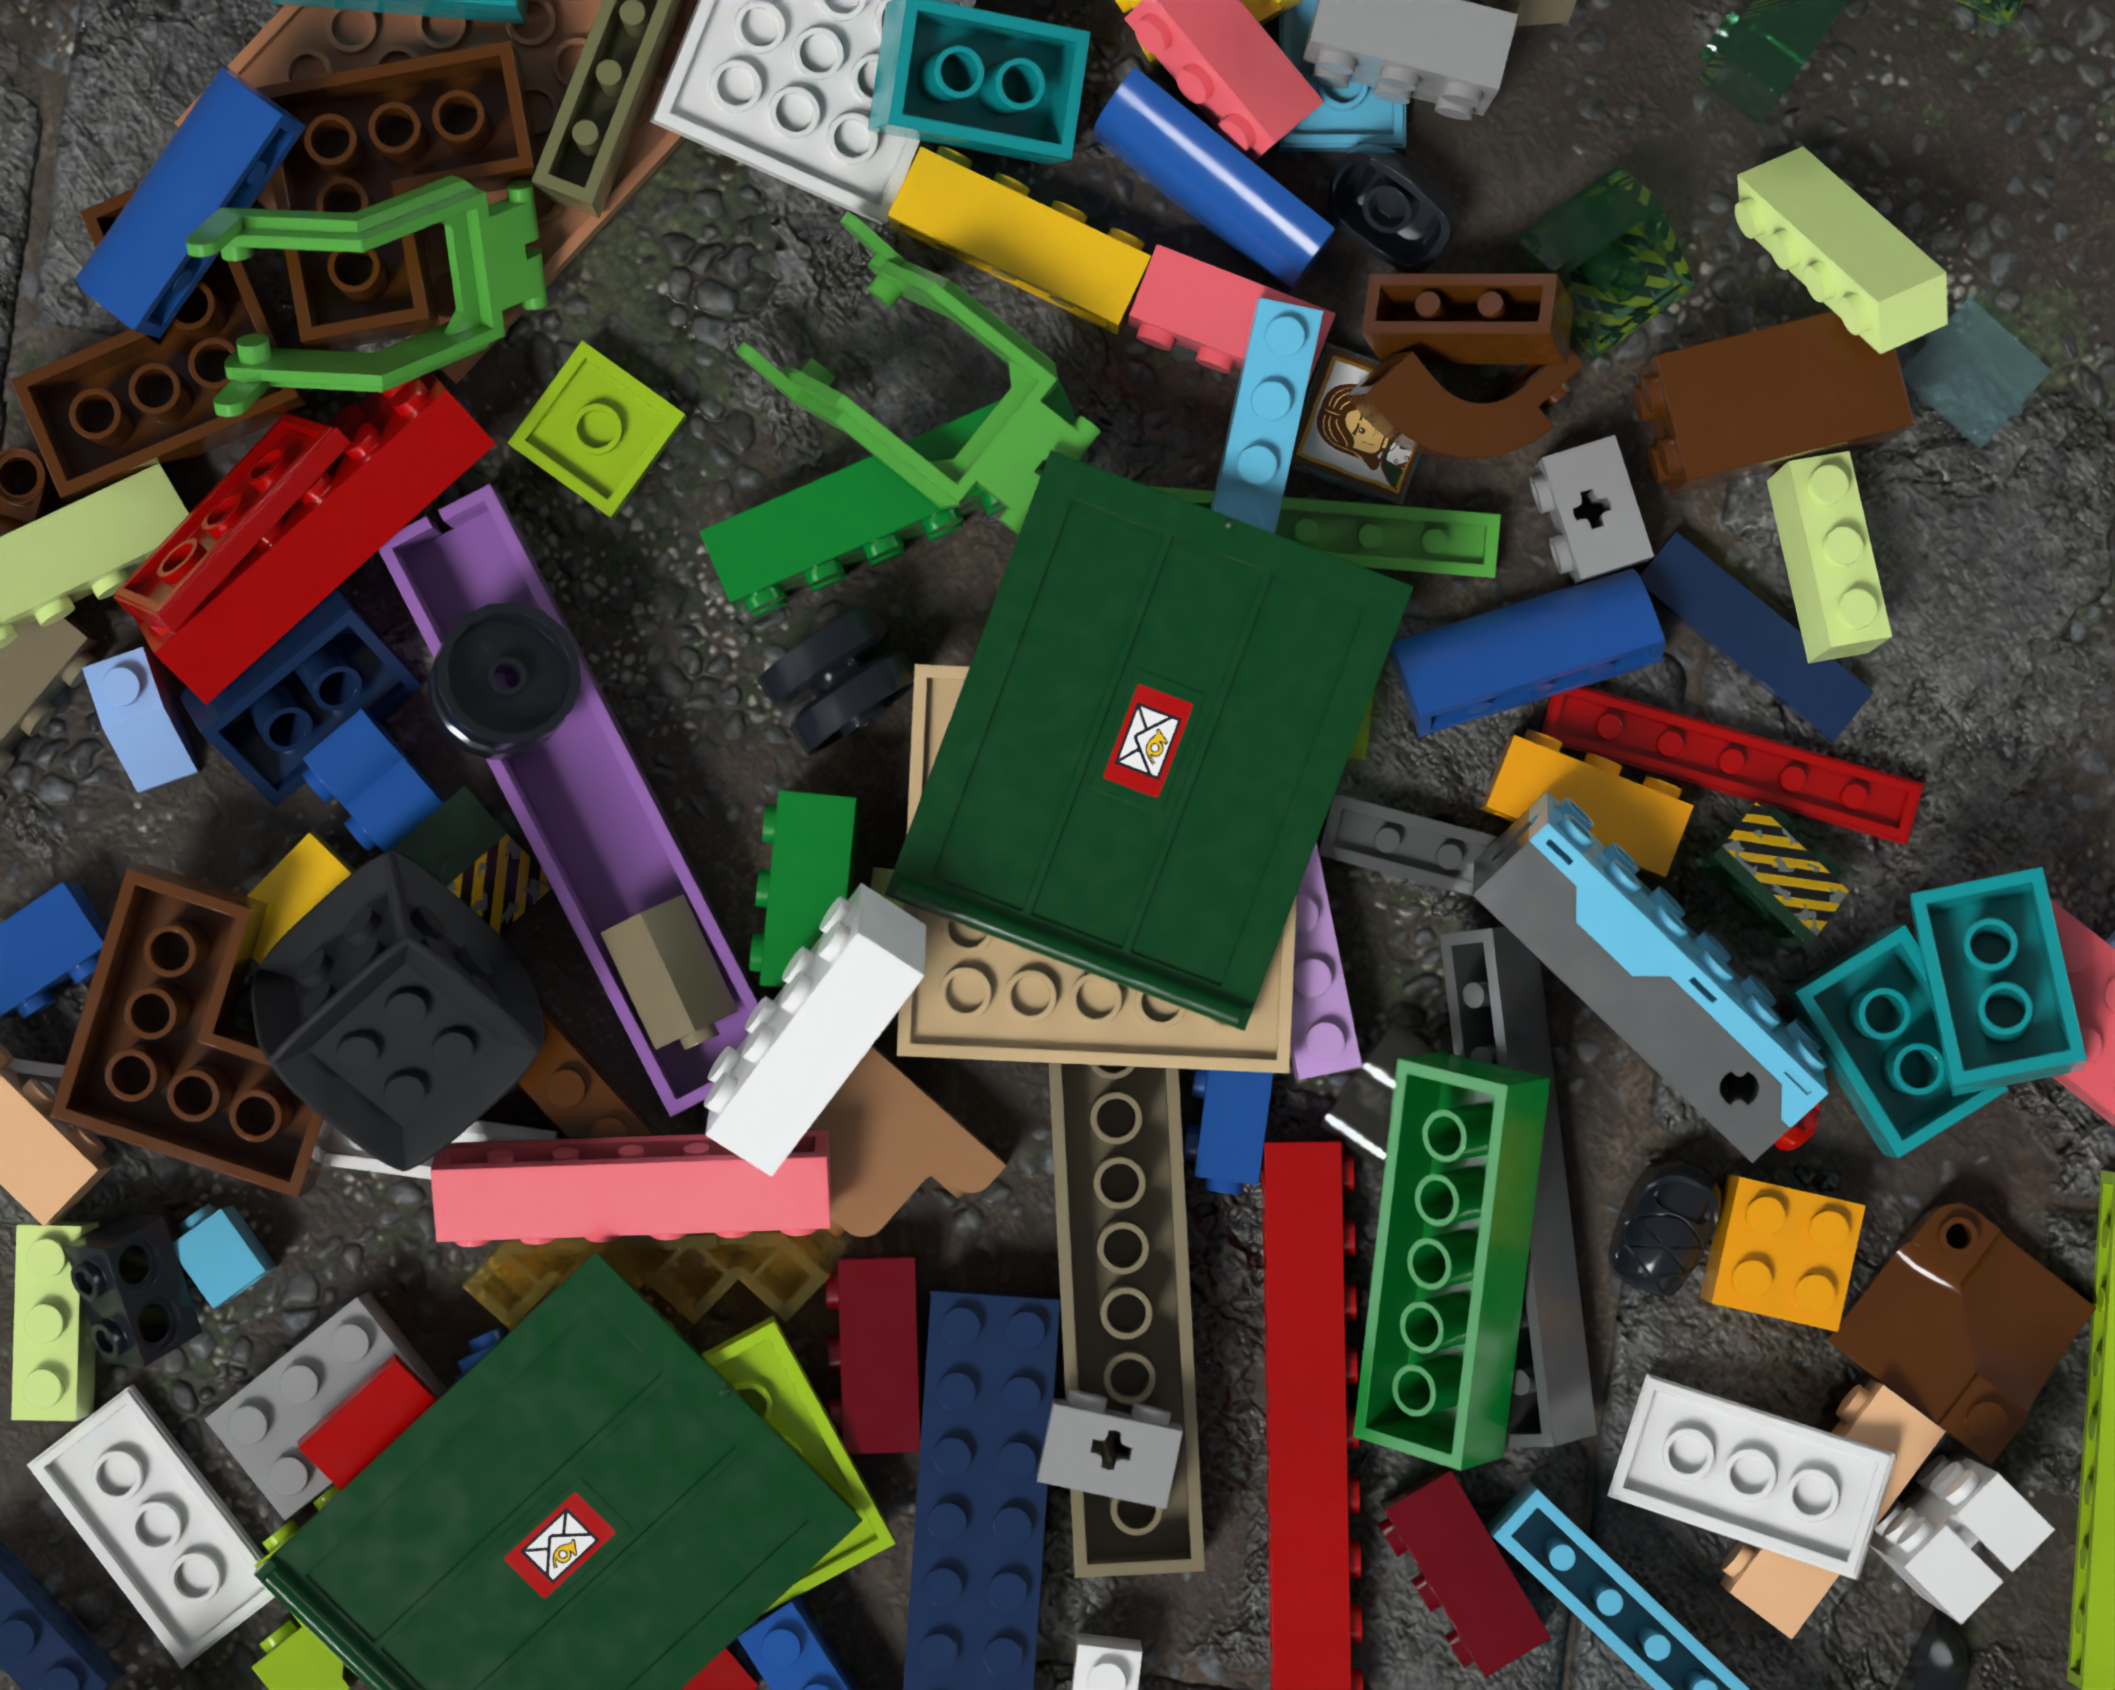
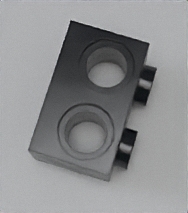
M122 1213L64 1246L72 1268L71 1280L73 1286L82 1297L92 1326L91 1338L94 1346L102 1355L104 1363L146 1367L202 1333L164 1216Z

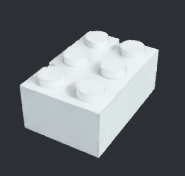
M1954 1451L1948 1458L1944 1454L1937 1456L1922 1469L1916 1478V1482L1920 1486L1903 1503L1899 1500L1893 1502L1876 1525L1869 1546L1920 1597L1962 1624L2003 1583L1971 1548L1980 1540L2011 1572H2014L2055 1529L1998 1472Z

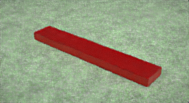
M1584 686L1549 697L1539 731L1563 743L1561 748L1584 755L1586 753L1595 754L1622 766L1748 802H1757L1759 805L1899 845H1907L1924 786V783Z

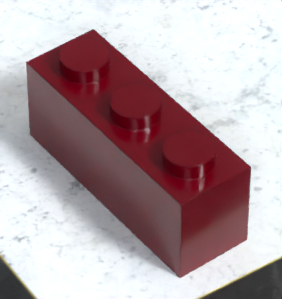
M917 1253L840 1256L837 1260L838 1271H826L827 1309H839L840 1335H828L829 1374H841V1399L830 1400V1419L840 1437L843 1438V1444L848 1454L920 1452L922 1406Z
M1439 1466L1380 1502L1388 1518L1378 1523V1526L1397 1558L1409 1551L1421 1571L1411 1581L1430 1613L1440 1607L1445 1611L1454 1629L1444 1634L1463 1668L1475 1662L1484 1678L1551 1638L1449 1467Z

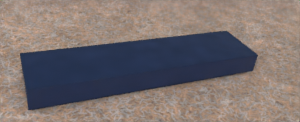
M1677 531L1671 535L1639 574L1650 597L1827 741H1835L1874 693L1834 659L1808 664L1801 632Z

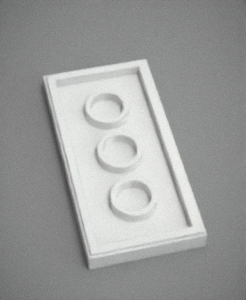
M1646 1374L1607 1496L1858 1581L1897 1455Z
M134 1384L125 1388L27 1464L182 1669L275 1597L254 1576L257 1569L254 1565L262 1560L265 1555Z

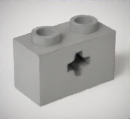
M1616 435L1542 457L1536 463L1537 475L1530 477L1533 498L1541 514L1550 512L1557 536L1549 538L1551 554L1560 574L1569 572L1573 585L1644 564L1654 557ZM1583 496L1588 506L1599 505L1602 510V515L1594 521L1593 529L1587 519L1576 520L1573 511L1582 504Z
M1069 1390L1067 1400L1053 1397L1037 1473V1482L1167 1509L1183 1433L1181 1424L1170 1422L1171 1411L1143 1404H1133L1131 1414L1106 1409L1108 1398L1077 1390ZM1109 1430L1120 1432L1121 1444L1129 1447L1128 1453L1117 1452L1113 1462L1103 1461L1101 1449L1092 1446L1093 1439L1105 1440Z

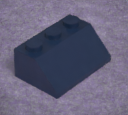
M338 586L207 705L188 687H185L177 695L200 733L274 807H277L306 783L302 773L309 766L302 759L304 753L362 705L380 722L418 691L422 684L365 614Z

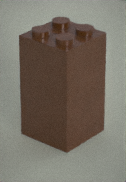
M1834 311L1655 355L1637 374L1639 384L1632 385L1633 401L1638 418L1641 422L1649 420L1655 445L1648 447L1651 472L1657 484L1665 482L1668 496L1777 470L1791 460L1853 451L1889 442L1915 425L1896 349L1893 348L1879 354L1860 335L1850 333L1842 319Z

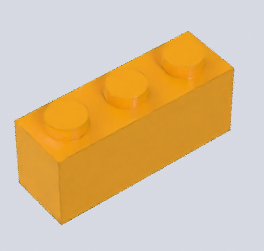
M1527 729L1524 738L1516 735L1507 738L1480 810L1514 823L1546 791L1560 803L1565 798H1569L1591 819L1594 826L1589 831L1606 848L1614 842L1632 857L1640 869L1638 872L1655 879L1667 876L1694 807L1692 804L1679 800L1682 789L1649 776L1645 777L1643 785L1620 777L1619 774L1622 769L1620 764L1595 754L1586 753L1582 762L1559 753L1563 743L1540 732Z

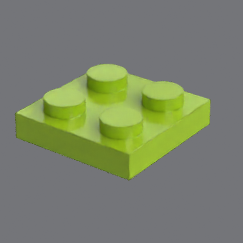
M582 340L508 441V444L614 520L686 421L687 416Z

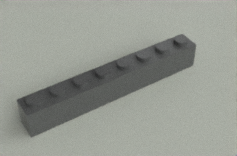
M1506 927L1439 934L1453 1053L1550 1078L1505 1448L1555 1447L1597 1435L1541 961Z

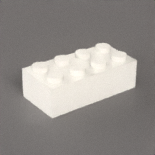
M862 883L849 900L842 896L835 900L820 924L819 930L824 932L811 951L801 947L796 952L782 975V980L786 982L784 987L774 1000L765 996L757 1004L745 1025V1030L749 1034L737 1050L727 1046L713 1064L708 1075V1079L713 1082V1086L704 1101V1106L709 1109L705 1135L771 1177L925 976L926 925Z

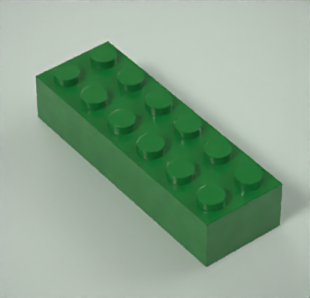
M1057 375V388L1044 404L1072 426L1077 419ZM1001 400L909 439L905 443L928 462L954 459ZM1088 449L1080 457L1079 461L1088 463ZM873 455L700 530L699 533L732 606L739 614L749 611L750 613L752 612L754 618H759L788 605L789 601L786 594L806 585H809L813 593L825 590L848 578L844 570L845 568L868 559L871 567L885 564L906 553L903 543L923 534L927 535L929 542L942 539L964 528L962 517L983 508L987 516L990 517L1004 512L1007 507L977 487L961 508L941 509ZM1045 462L1036 472V474H1038L1040 477L1044 469Z
M1443 1051L1397 1059L1353 1437L1460 1471L1504 1458L1550 1085L1549 1077Z

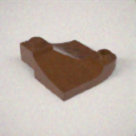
M1945 1202L1929 1209L1910 1227L1844 1310L1838 1332L1829 1330L1823 1339L1876 1381L1885 1385L1941 1427L1948 1436L1976 1458L1992 1465L2030 1416L2028 1411L2045 1381L2097 1308L2014 1244L2001 1232V1229L1974 1208L1956 1202ZM1960 1223L1965 1228L1966 1239L1961 1246L1954 1248L1947 1242L1946 1234L1952 1225Z

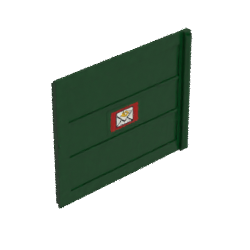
M1050 450L884 895L1245 1031L1414 586Z
M595 1251L257 1568L254 1576L370 1690H681L862 1522V1518L856 1513V1509L604 1256L602 1257Z

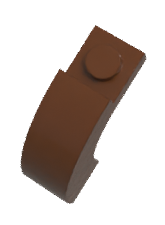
M1569 346L1567 365L1527 364L1495 394L1474 403L1462 400L1445 390L1413 351L1392 353L1346 396L1377 431L1408 450L1430 457L1449 459L1493 457L1527 446L1554 427L1539 406L1546 409L1563 398L1573 386L1569 378L1584 364Z

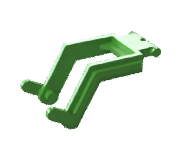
M450 175L354 213L219 207L185 239L188 255L207 257L221 251L223 260L241 261L252 257L255 253L254 248L363 253L441 222L445 228L456 310L449 322L374 353L270 348L267 335L259 333L244 335L236 340L237 351L228 356L224 362L226 377L231 381L213 399L216 415L233 417L245 413L270 387L385 392L485 350L491 342L505 337L503 310L520 303L527 310H538L546 307L548 300L541 250L525 248V244L539 238L533 183L528 180H517L508 183V198L491 205L487 203L486 191L475 188L462 178Z
M847 211L839 221L840 224L874 254V257L867 266L877 276L866 288L868 292L890 309L902 296L952 319L1009 365L1011 381L1009 391L954 459L928 462L848 397L829 387L834 381L835 376L814 359L810 358L801 371L787 364L782 372H780L745 342L741 343L735 353L796 406L848 434L941 509L961 508L978 487L1007 507L998 519L1019 535L1040 479L1036 472L1044 462L1046 463L1050 450L1079 460L1101 431L1081 415L1071 426L1044 404L1057 388L1058 379L1055 362L950 279L906 261L864 222Z

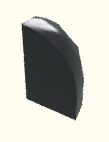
M1933 1610L1894 1690H1966L1970 1676L1967 1647L1955 1626L1937 1611Z

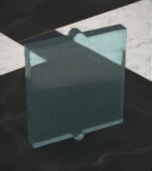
M1970 297L1949 317L1947 325L1926 334L1928 342L1901 370L1904 382L1978 449H1981L2010 416L2017 417L2022 414L2023 406L2021 404L2051 372L2043 362Z

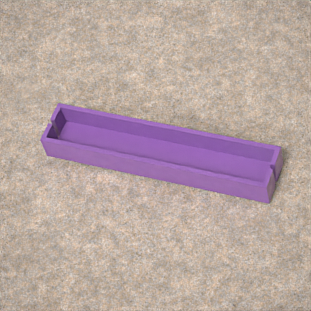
M488 484L438 510L443 521L452 527V530L443 534L438 524L426 516L402 528L379 549V552L434 659L446 635L463 616L488 604L515 602L544 611L566 630L578 652L581 685L574 707L559 729L543 747L521 758L486 760L669 1116L673 1117L705 1101L713 1086V1082L708 1079L713 1064L727 1046L737 1050L749 1034L745 1030L746 1022L762 999L501 493L491 484ZM496 673L495 680L498 685L503 688H513L506 685V675ZM684 894L738 1012L715 1022L720 1033L719 1035L692 1048L684 1050L680 1039L655 1050L601 932L645 910Z

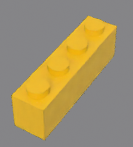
M920 146L887 215L891 228L1118 335L1139 291L1152 257L1142 252L1145 244L1140 239L1117 228H1110L1108 234H1104L1086 225L1087 216L1066 203L1054 200L1050 207L1027 197L1030 189L1026 185L1004 174L996 173L993 180L970 170L973 164L970 159L950 148L938 146L936 153Z

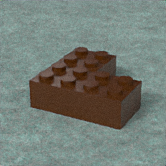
M511 40L256 87L306 125L300 137L271 177L277 210L354 213L450 175L462 178L475 188L488 193L507 189V184L513 181H532L539 163L521 59ZM422 230L363 253L284 249L301 342L310 350L333 351L414 336L440 325Z
M138 187L79 211L95 249ZM220 251L161 338L133 331L129 327L127 331L11 379V383L61 499L72 504L157 463L161 465L163 470H167L275 424L284 413L296 415L312 408L304 388L270 387L241 415L221 417L215 413L213 399L231 381L226 377L224 362L228 356L237 351L236 340L248 334H265L269 337L270 348L287 349L249 258L241 261H226L222 259Z
M149 864L127 868L50 1117L295 1198H300L315 1187L334 1126L310 1108L280 1079L262 1054L256 1034L230 1026L269 903Z

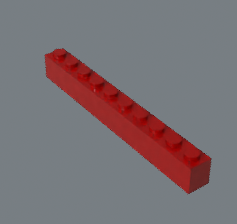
M1338 1139L1264 1140L1261 1172L1270 1690H1363L1362 1669H1351L1350 1643H1362L1361 1604H1350L1349 1578H1361L1360 1540L1349 1539L1348 1514H1359L1360 1512L1359 1476L1347 1474V1449H1358L1359 1438L1353 1437L1356 1410H1346V1385H1357L1358 1379L1356 1346H1345V1320H1356L1357 1308L1355 1281L1344 1282V1256H1355L1354 1217H1343V1192L1354 1191L1353 1153H1342V1141Z

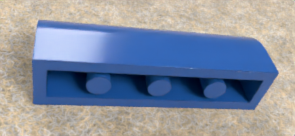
M222 65L75 278L76 283L92 299L133 331L161 338L219 254L218 252L207 257L190 256L187 253L185 239L219 207L250 208L300 137L306 125L229 67Z
M1134 67L1098 117L1093 129V138L1282 291L1290 295L1329 247L1335 228L1139 69Z
M1630 567L1392 642L1389 653L1418 737H1422L1662 662L1666 640L1648 592L1637 571Z

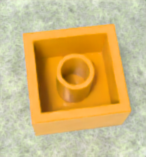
M1727 1174L1721 1198L1720 1217L1713 1234L1699 1298L1716 1305L1838 1332L1866 1205Z

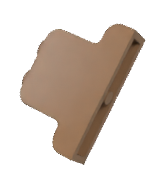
M872 1044L807 1130L829 1131L832 1208L830 1229L827 1230L837 1238L845 1231L857 1237H868L876 1234L925 1179L930 1176L957 1199H960L964 1193H977L986 1189L1007 1166V1163L874 1044Z

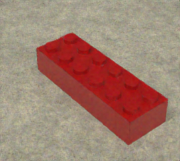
M432 372L385 392H372L358 406L356 404L349 405L332 419L329 425L337 427L349 439L351 444L174 632L133 615L153 653L206 705L496 444Z

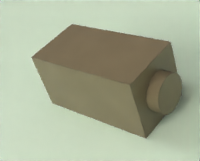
M684 894L645 910L601 932L655 1050L680 1039L684 1050L692 1048L719 1035L720 1033L715 1022L738 1012Z

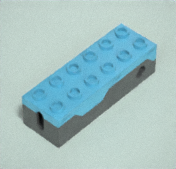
M1546 791L1474 861L1473 896L1750 1162L1753 1163L1773 1144L1781 1151H1791L1800 1147L1818 1128L1821 1122L1820 1101L1829 1094L1824 1074L1827 1064L1818 1052L1822 1048L1821 1042L1800 1020L1795 1018L1789 1024L1772 1008L1777 1003L1775 997L1756 977L1749 975L1743 980L1727 964L1731 956L1713 935L1705 930L1699 936L1694 933L1681 920L1686 914L1685 911L1665 889L1658 886L1652 892L1637 878L1635 874L1640 869L1623 848L1614 842L1606 848L1589 831L1594 824L1575 802L1565 798L1560 803Z

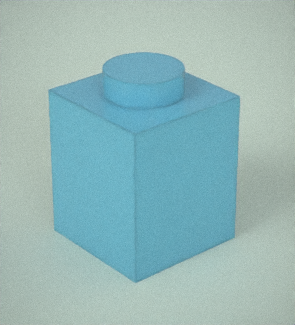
M207 1204L178 1225L184 1234L173 1242L178 1261L213 1309L226 1305L277 1268L275 1262L234 1205L220 1208L215 1212L213 1207Z

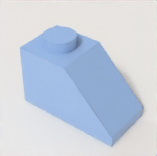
M140 647L82 668L102 728L137 793H142L200 773L163 662L151 649Z

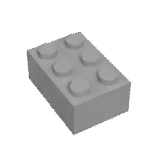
M1317 0L1300 69L1312 71L1311 79L1323 85L1347 88L1350 81L1373 87V95L1388 102L1409 104L1411 98L1436 104L1434 110L1443 116L1459 120H1471L1473 114L1481 116L1485 114L1500 89L1518 14L1465 0Z
M367 1292L353 1299L204 1420L284 1521H286L334 1484L298 1449L297 1440L394 1353L439 1397L447 1391V1388L373 1295Z

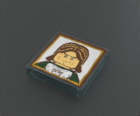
M1327 342L1302 407L1290 467L1389 504L1402 506L1421 454L1401 447L1382 435L1361 415L1346 396L1382 362Z

